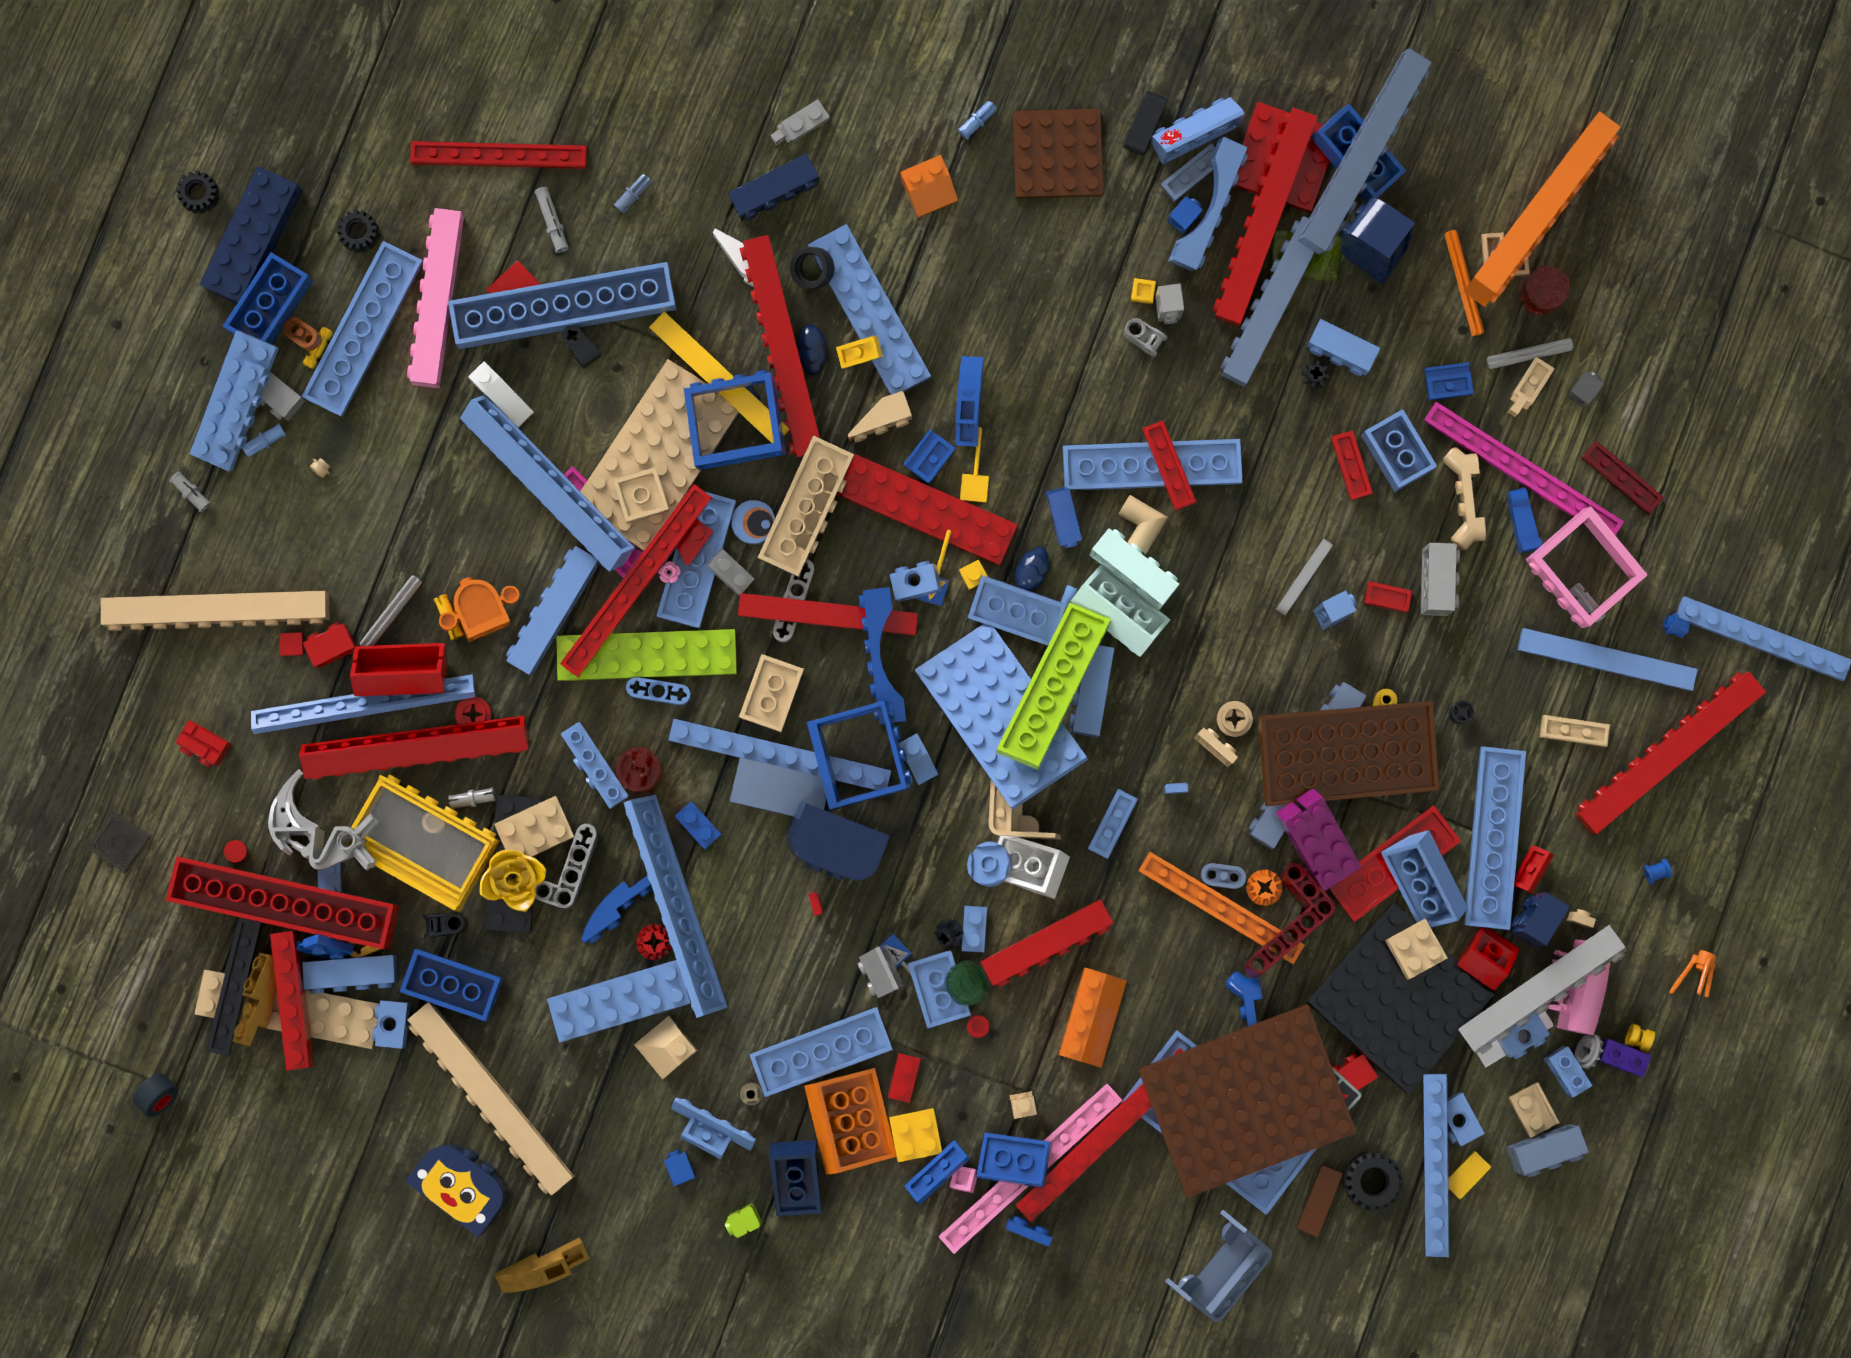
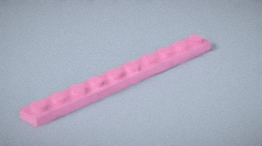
M1107 1083L1044 1140L1052 1143L1048 1168L1122 1101ZM997 1182L942 1232L939 1238L953 1254L956 1253L1028 1186Z

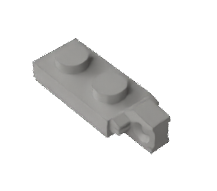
M817 99L782 121L777 126L779 130L771 134V139L776 146L784 140L787 143L795 142L827 122L830 117Z

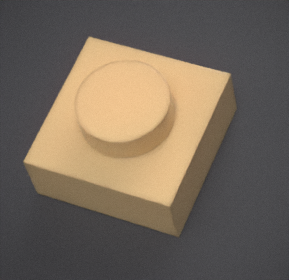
M1577 909V912L1569 913L1567 921L1586 928H1593L1596 919L1590 917L1591 913Z

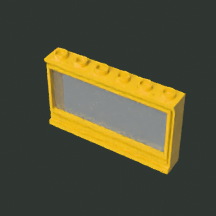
M389 774L386 778L380 775L378 782L351 828L356 829L369 814H372L379 821V824L365 838V849L376 860L375 866L454 911L460 912L500 843L499 840L494 838L496 834L486 828L483 831L475 827L477 823L467 817L461 820L456 817L458 812L447 806L445 809L438 807L439 802L429 796H426L425 799L418 795L420 791L410 785L404 788L399 785L401 780Z

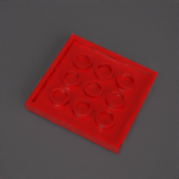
M1257 101L1242 145L1247 147L1245 152L1247 159L1244 165L1238 169L1237 174L1239 178L1234 187L1260 195L1262 188L1258 186L1262 175H1267L1270 167L1266 166L1270 154L1275 155L1277 146L1274 143L1278 133L1283 134L1285 126L1281 124L1286 111ZM1315 122L1311 136L1324 124ZM1311 138L1308 141L1285 203L1309 213L1313 209L1329 163V159Z

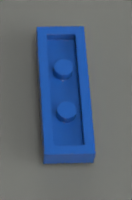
M954 1140L904 1187L916 1202L921 1204L960 1169L970 1157L958 1142Z

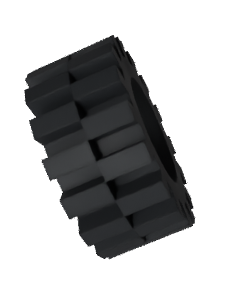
M190 171L188 172L189 176L183 175V181H178L177 183L179 188L176 187L177 198L180 200V203L188 211L191 210L196 214L197 212L203 214L204 210L211 211L210 207H215L217 205L215 201H219L217 194L220 192L216 182L205 172L195 171L193 174ZM195 185H203L206 189L205 196L200 200H194L190 197V190Z
M353 210L354 213L348 211L346 212L347 216L344 217L342 215V221H338L337 224L339 227L337 233L340 241L348 250H354L359 253V250L366 252L367 248L372 249V244H376V238L379 237V227L369 213L366 214L363 210L361 212ZM358 223L365 225L366 234L360 239L351 237L350 229L353 225Z

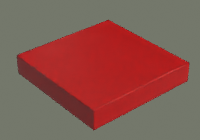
M517 260L486 289V292L490 294L541 284Z

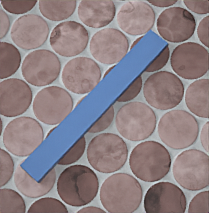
M1526 628L1521 630L1517 649L1518 651L1688 691H1693L1697 674L1696 668Z

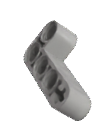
M582 824L578 827L558 885L547 881L537 884L535 896L537 900L565 909L574 906L598 840V830L594 826ZM588 828H590V832L593 834L592 838L588 837L585 844L590 845L589 849L578 845L579 841L584 842L585 836L582 835V832L587 831ZM582 849L586 854L585 859L577 862L574 854L577 850ZM570 871L578 873V880L575 883H569L567 880V875ZM542 885H547L550 890L549 894L542 898L538 890ZM564 892H568L571 896L570 902L566 905L560 902V895Z

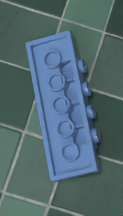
M236 330L191 448V455L224 470H233L240 449L246 444L248 428L254 423L255 416L253 415L256 407H259L262 402V391L270 381L269 373L278 352V347Z

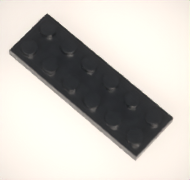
M497 795L494 824L541 803L543 799ZM495 825L494 833L496 834V836L494 838L499 840L500 843L498 844L492 857L497 852L505 850V847L500 839V836L496 830ZM509 874L512 879L516 878V874ZM487 899L485 930L531 933L533 904L526 912L510 908L503 899L495 901Z

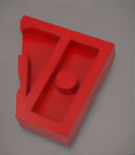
M699 520L695 521L677 546L681 557L688 567L714 534V531Z

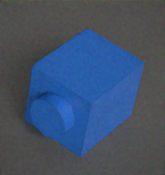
M1185 196L1171 212L1167 221L1184 235L1201 216L1203 211L1201 204L1194 198L1189 199Z
M678 1149L667 1154L669 1158L664 1160L673 1186L696 1177L687 1151L681 1153V1150Z

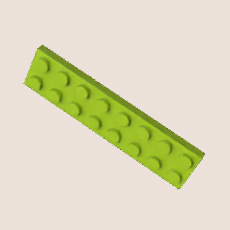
M1069 603L997 747L996 753L1039 770L1109 627L1110 618Z
M735 629L611 634L579 678L560 665V663L581 635L556 636L558 681L737 674Z

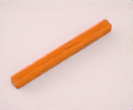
M1451 230L1445 233V239L1471 335L1479 336L1484 333L1476 300L1463 292L1471 281L1458 233L1456 230Z

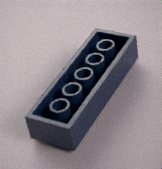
M257 166L200 282V285L206 291L235 304L239 302L270 252H273L302 193V189L297 183Z

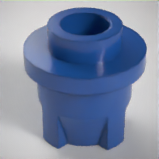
M1673 613L1671 616L1668 615L1663 622L1664 632L1668 635L1673 634L1683 639L1689 631L1690 622L1679 618V615Z

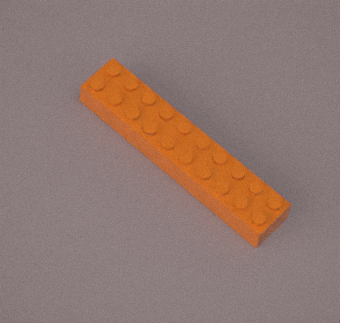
M1600 111L1597 113L1463 292L1484 307L1489 301L1492 303L1496 301L1547 231L1555 223L1559 215L1570 203L1571 199L1582 187L1583 183L1594 171L1598 163L1606 155L1610 147L1618 139L1619 136L1616 134L1620 129L1618 124Z

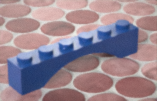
M890 587L863 590V595H859L860 608H865L866 617L862 618L863 631H868L869 639L865 640L866 653H871L872 662H867L869 675L874 676V684H870L872 698L876 697L877 702L887 701L889 705L892 704L895 711L893 722L906 721L904 699L888 681L880 658L882 630L887 617L892 611ZM882 711L874 713V720L879 719V724H885Z

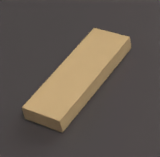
M1542 715L1539 738L1607 747L1610 724Z

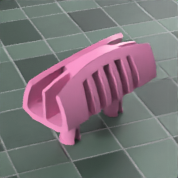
M1575 939L1573 949L1581 945L1586 940ZM1560 950L1554 952L1555 955L1561 958L1568 954ZM1610 962L1605 965L1606 969L1597 976L1592 974L1586 978L1587 982L1578 989L1573 987L1567 991L1568 996L1559 1002L1554 1000V1004H1548L1549 1009L1560 1012L1557 1023L1558 1029L1580 1034H1594L1605 997Z

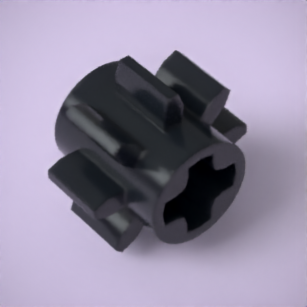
M1319 361L1313 366L1308 362L1306 365L1308 371L1303 370L1301 372V375L1305 376L1303 384H1310L1312 390L1315 385H1319L1322 388L1324 386L1322 379L1328 380L1329 378L1325 374L1327 366L1321 367ZM1313 371L1317 372V379H1313Z
M951 919L947 922L941 920L937 925L938 929L934 932L937 941L948 948L951 944L957 946L961 941V936L964 934L961 925Z

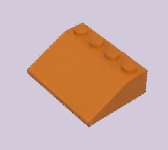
M875 1068L804 1086L826 1175L844 1172L897 1157Z

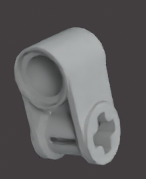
M1138 318L1129 320L1123 330L1124 336L1128 341L1153 357H1156L1157 349L1167 339L1164 333ZM1132 325L1137 326L1140 334H1131L1129 327Z

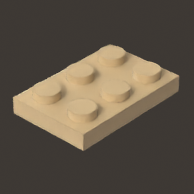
M761 654L739 718L782 733L804 669Z
M557 796L494 824L505 850L521 851L531 857L566 842L575 836Z

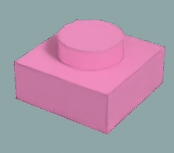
M961 1167L952 1175L950 1188L973 1193L977 1180V1170Z

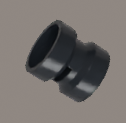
M1465 700L1453 704L1448 712L1450 720L1455 724H1464L1470 721L1475 713L1473 705Z

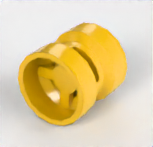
M1632 1024L1626 1034L1625 1045L1637 1046L1641 1051L1647 1053L1653 1044L1655 1032L1649 1029L1643 1030L1639 1025Z

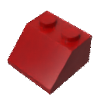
M1479 927L1462 952L1457 966L1495 991L1509 975L1520 949L1492 929Z

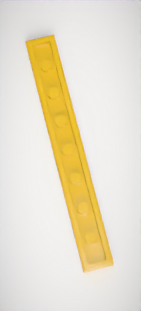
M663 312L649 327L706 382L711 383L712 380L719 378L724 380L733 379V375L666 312ZM745 387L718 392L771 443H774L769 409ZM781 422L784 436L790 429Z

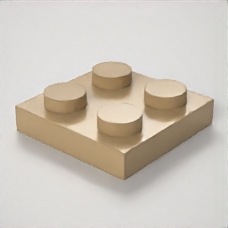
M656 467L613 480L626 524L669 511Z
M1201 729L1194 739L1227 767L1233 764L1238 758L1235 755L1237 751L1228 743L1222 744L1218 740L1219 735L1212 729Z
M1426 919L1385 940L1407 980L1447 959L1444 950Z

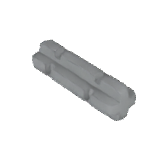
M1577 583L1570 589V592L1574 597L1578 598L1577 601L1585 611L1591 614L1597 609L1598 604L1588 592H1584V587ZM1605 613L1595 622L1601 621L1606 616Z

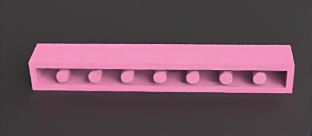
M435 208L434 215H430L429 227L432 230L431 236H427L426 249H429L428 258H424L423 271H425V278L421 279L420 282L422 299L421 301L418 300L417 303L419 320L414 324L416 341L415 344L412 343L410 355L413 357L412 365L408 366L407 378H410V382L416 386L440 388L450 319L448 301H451L453 298L464 221L461 211Z

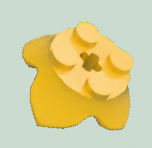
M499 851L490 859L489 868L481 878L480 895L492 901L503 899L510 908L526 912L535 900L536 885L542 883L545 879L546 868L537 859L527 856L521 851ZM509 874H516V878L512 879Z

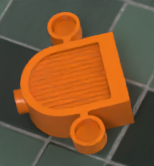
M472 577L465 578L459 582L461 586L457 589L454 596V612L456 615L451 612H445L439 618V625L444 631H452L460 623L468 643L510 625V620L503 604H515L519 599V591L514 586H506L503 588L501 596H498L495 588L488 582L473 580Z

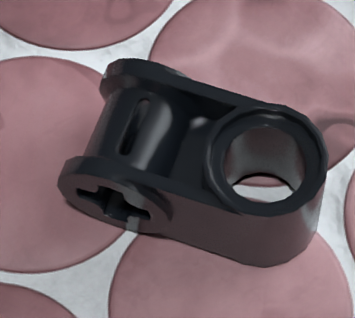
M568 326L564 329L562 334L564 343L583 369L602 356L596 346L577 326ZM569 334L576 335L577 340H569Z
M437 913L423 915V919L426 921L424 938L460 934L468 927V920L462 914ZM455 917H458L461 921V926L457 930L451 926V921Z

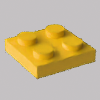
M934 1108L889 1117L898 1162L937 1155L942 1152Z

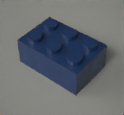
M1547 892L1532 894L1531 897L1528 895L1522 903L1521 907L1524 909L1520 916L1516 915L1511 922L1512 929L1509 933L1532 947L1547 946L1570 906Z

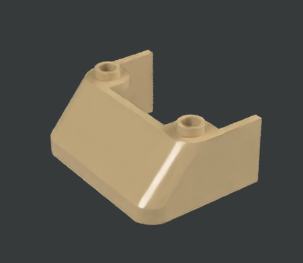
M991 781L989 828L992 833L1008 837L1061 840V835L1057 833L1039 832L1038 821L1032 816L1022 815L1023 803L1012 810Z

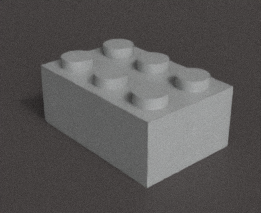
M1429 543L1422 549L1420 615L1448 616L1455 611V608H1458L1459 595L1455 594L1456 585H1459V572H1456V563L1460 561V550H1456L1457 544Z

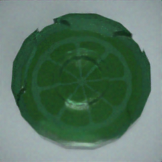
M961 961L950 968L947 973L946 987L950 997L957 1004L972 1006L985 998L984 995L988 990L989 983L987 975L980 965H976L972 961Z

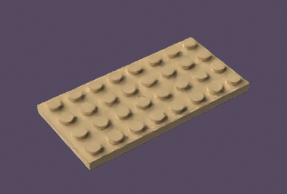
M667 359L580 491L632 545L642 551L646 549L702 471L694 466L684 388L690 387L692 383H707ZM718 392L694 396L702 456L713 454L739 414ZM656 467L669 511L626 524L613 480Z

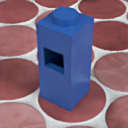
M1066 486L1045 492L1058 544L1060 546L1064 545L1065 548L1076 546L1077 541H1081L1082 538L1070 489Z

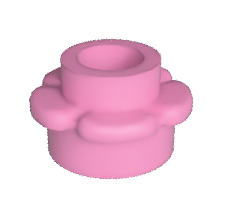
M671 561L665 562L658 571L660 579L665 583L676 582L680 575L679 566Z

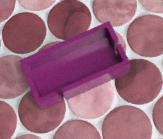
M1312 788L1296 799L1306 811L1302 812L1300 808L1291 802L1275 812L1301 860L1306 865L1309 874L1326 891L1360 869L1361 865L1324 798Z

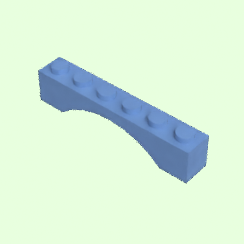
M1226 137L1218 139L1210 158L1214 177L1213 196L1210 206L1197 227L1176 241L1168 260L1169 262L1190 271H1195L1202 267L1206 258L1203 255L1205 249L1211 246L1214 239L1212 235L1214 227L1217 228L1222 220L1221 210L1229 203L1231 195L1228 193L1231 186L1234 187L1239 178L1237 174L1238 169L1244 165L1247 159V154H1245L1246 146Z

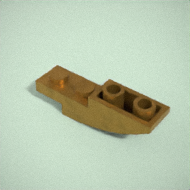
M259 953L258 957L253 961L250 977L244 983L242 995L250 999L243 1008V1016L234 1030V1038L232 1040L235 1043L249 1047L257 1028H267L275 998L276 979L273 956Z
M579 1237L539 1258L535 1253L494 1275L503 1293L525 1291L553 1283L571 1275L569 1269L590 1258Z

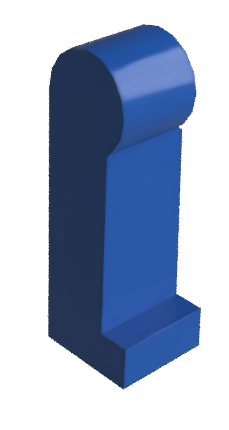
M1525 488L1508 491L1507 501L1518 553L1535 551L1542 546V541L1538 536L1531 505L1529 504L1528 493Z

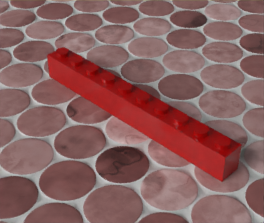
M1294 107L1290 113H1285L1281 124L1285 126L1283 134L1278 133L1274 145L1277 146L1276 153L1269 156L1266 166L1270 167L1267 175H1262L1258 186L1262 188L1260 196L1255 195L1251 207L1254 208L1252 217L1247 216L1243 228L1247 229L1244 237H1239L1235 248L1239 252L1237 258L1232 257L1228 269L1231 270L1229 279L1224 278L1220 290L1224 291L1221 299H1216L1212 310L1216 312L1214 318L1240 326L1318 116Z
M768 235L742 241L743 247L739 249L742 260H747L749 269H745L748 283L753 282L754 290L750 292L753 304L758 303L760 312L756 313L759 326L764 325L765 334L761 335L764 347L769 346L771 355L767 356L770 369H775L776 389H780L782 398L778 399L781 412H786L787 420H783V422L790 429L787 433L791 432L793 440L789 442L791 454H796L797 459L804 457L812 437H820Z
M1749 671L1743 674L1740 672L1729 679L1731 684L1726 688L1721 686L1712 694L1714 696L1709 702L1705 700L1695 708L1697 712L1694 715L1690 716L1688 714L1678 722L1681 726L1675 731L1673 728L1662 735L1663 741L1658 745L1656 743L1650 745L1645 750L1647 754L1641 759L1636 757L1628 764L1630 768L1626 772H1618L1611 778L1613 782L1608 787L1603 785L1594 792L1595 798L1591 801L1586 799L1577 807L1579 811L1574 815L1591 835L1599 833L1766 693Z
M525 716L304 744L301 745L299 757L304 778L320 779L324 776H343L347 773H365L369 770L379 769L384 771L392 767L401 766L407 768L415 764L429 765L438 761L452 762L461 758L475 759L484 755L497 756L507 752L520 753L528 750L529 735Z

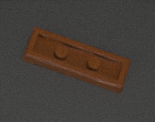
M1324 1165L1320 1166L1296 1226L1297 1229L1316 1237L1319 1236L1343 1173Z

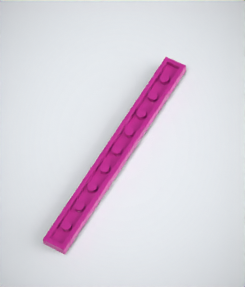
M1435 402L1423 422L1471 453H1476L1479 458L1570 516L1574 517L1582 509L1591 506L1614 535L1617 534L1624 523L1623 520L1441 404Z

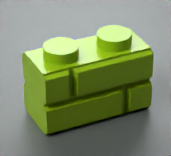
M751 1203L741 1210L739 1209L731 1213L725 1226L730 1236L734 1234V1236L739 1238L747 1234L748 1231L751 1232L759 1228L762 1220L755 1205Z

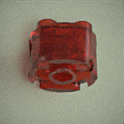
M1541 266L1534 270L1522 284L1520 294L1524 306L1532 313L1538 315H1547L1555 312L1568 298L1570 290L1569 278L1559 269L1550 266Z
M633 747L619 756L616 762L615 773L619 782L626 789L634 793H645L652 791L658 785L662 777V765L659 758L652 751L644 747Z

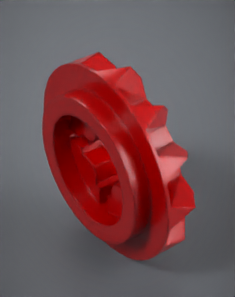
M479 697L463 699L455 711L456 721L458 724L472 723V718L464 714L472 712L473 705L476 712L483 714L479 715V717L477 716L474 722L490 720L492 715L490 706Z
M651 924L645 926L637 935V949L646 959H662L672 948L667 930L661 925ZM652 932H654L656 939L664 940V942L657 944L656 952H654L652 945L645 944V942L652 939Z

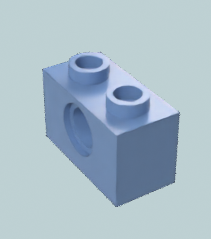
M925 561L917 563L916 568L908 569V566L895 569L896 573L890 574L895 600L901 602L942 592L937 565ZM914 575L920 576V583L917 586L911 585V578Z
M380 1000V1005H376L375 1018H378L377 1027H374L372 1034L375 1046L406 1048L409 1025L407 1019L410 1016L411 1003ZM389 1018H393L396 1021V1027L392 1031L386 1028V1021Z
M1537 1013L1529 1017L1530 1022L1521 1028L1516 1026L1510 1030L1512 1034L1502 1041L1497 1039L1507 1057L1512 1058L1514 1056L1517 1059L1527 1053L1525 1049L1533 1045L1536 1048L1546 1042L1545 1038L1550 1034ZM1521 1030H1525L1528 1035L1527 1040L1523 1043L1518 1039V1033Z
M1458 1092L1449 1097L1448 1138L1451 1143L1463 1146L1485 1134L1464 1094ZM1456 1114H1460L1463 1118V1123L1458 1127L1453 1124V1117Z

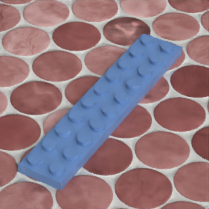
M656 795L624 802L626 815L630 820L633 836L637 841L640 856L644 862L648 880L652 885L655 901L659 906L662 921L666 927L669 942L673 947L677 966L680 968L684 986L688 992L691 1007L695 1012L696 1018L728 1008Z

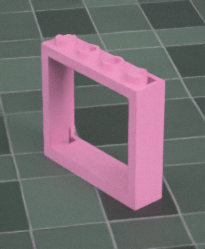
M1591 506L1582 509L1526 559L1532 568L1531 572L1542 579L1544 588L1556 596L1559 606L1567 610L1571 614V620L1576 622L1581 628L1591 626L1647 576V573ZM1582 523L1586 525L1630 579L1590 615L1542 559Z

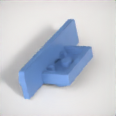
M580 722L561 733L576 757L573 760L580 771L585 770L588 775L585 778L592 790L595 788L598 790L610 809L628 797V794Z
M676 1097L673 1101L671 1109L690 1119L681 1135V1139L719 1159L723 1156L730 1141L750 1151L753 1148L756 1139L749 1132L740 1131L732 1127V1124L728 1121L713 1117L709 1111L705 1109L700 1110L692 1106V1103L686 1099Z

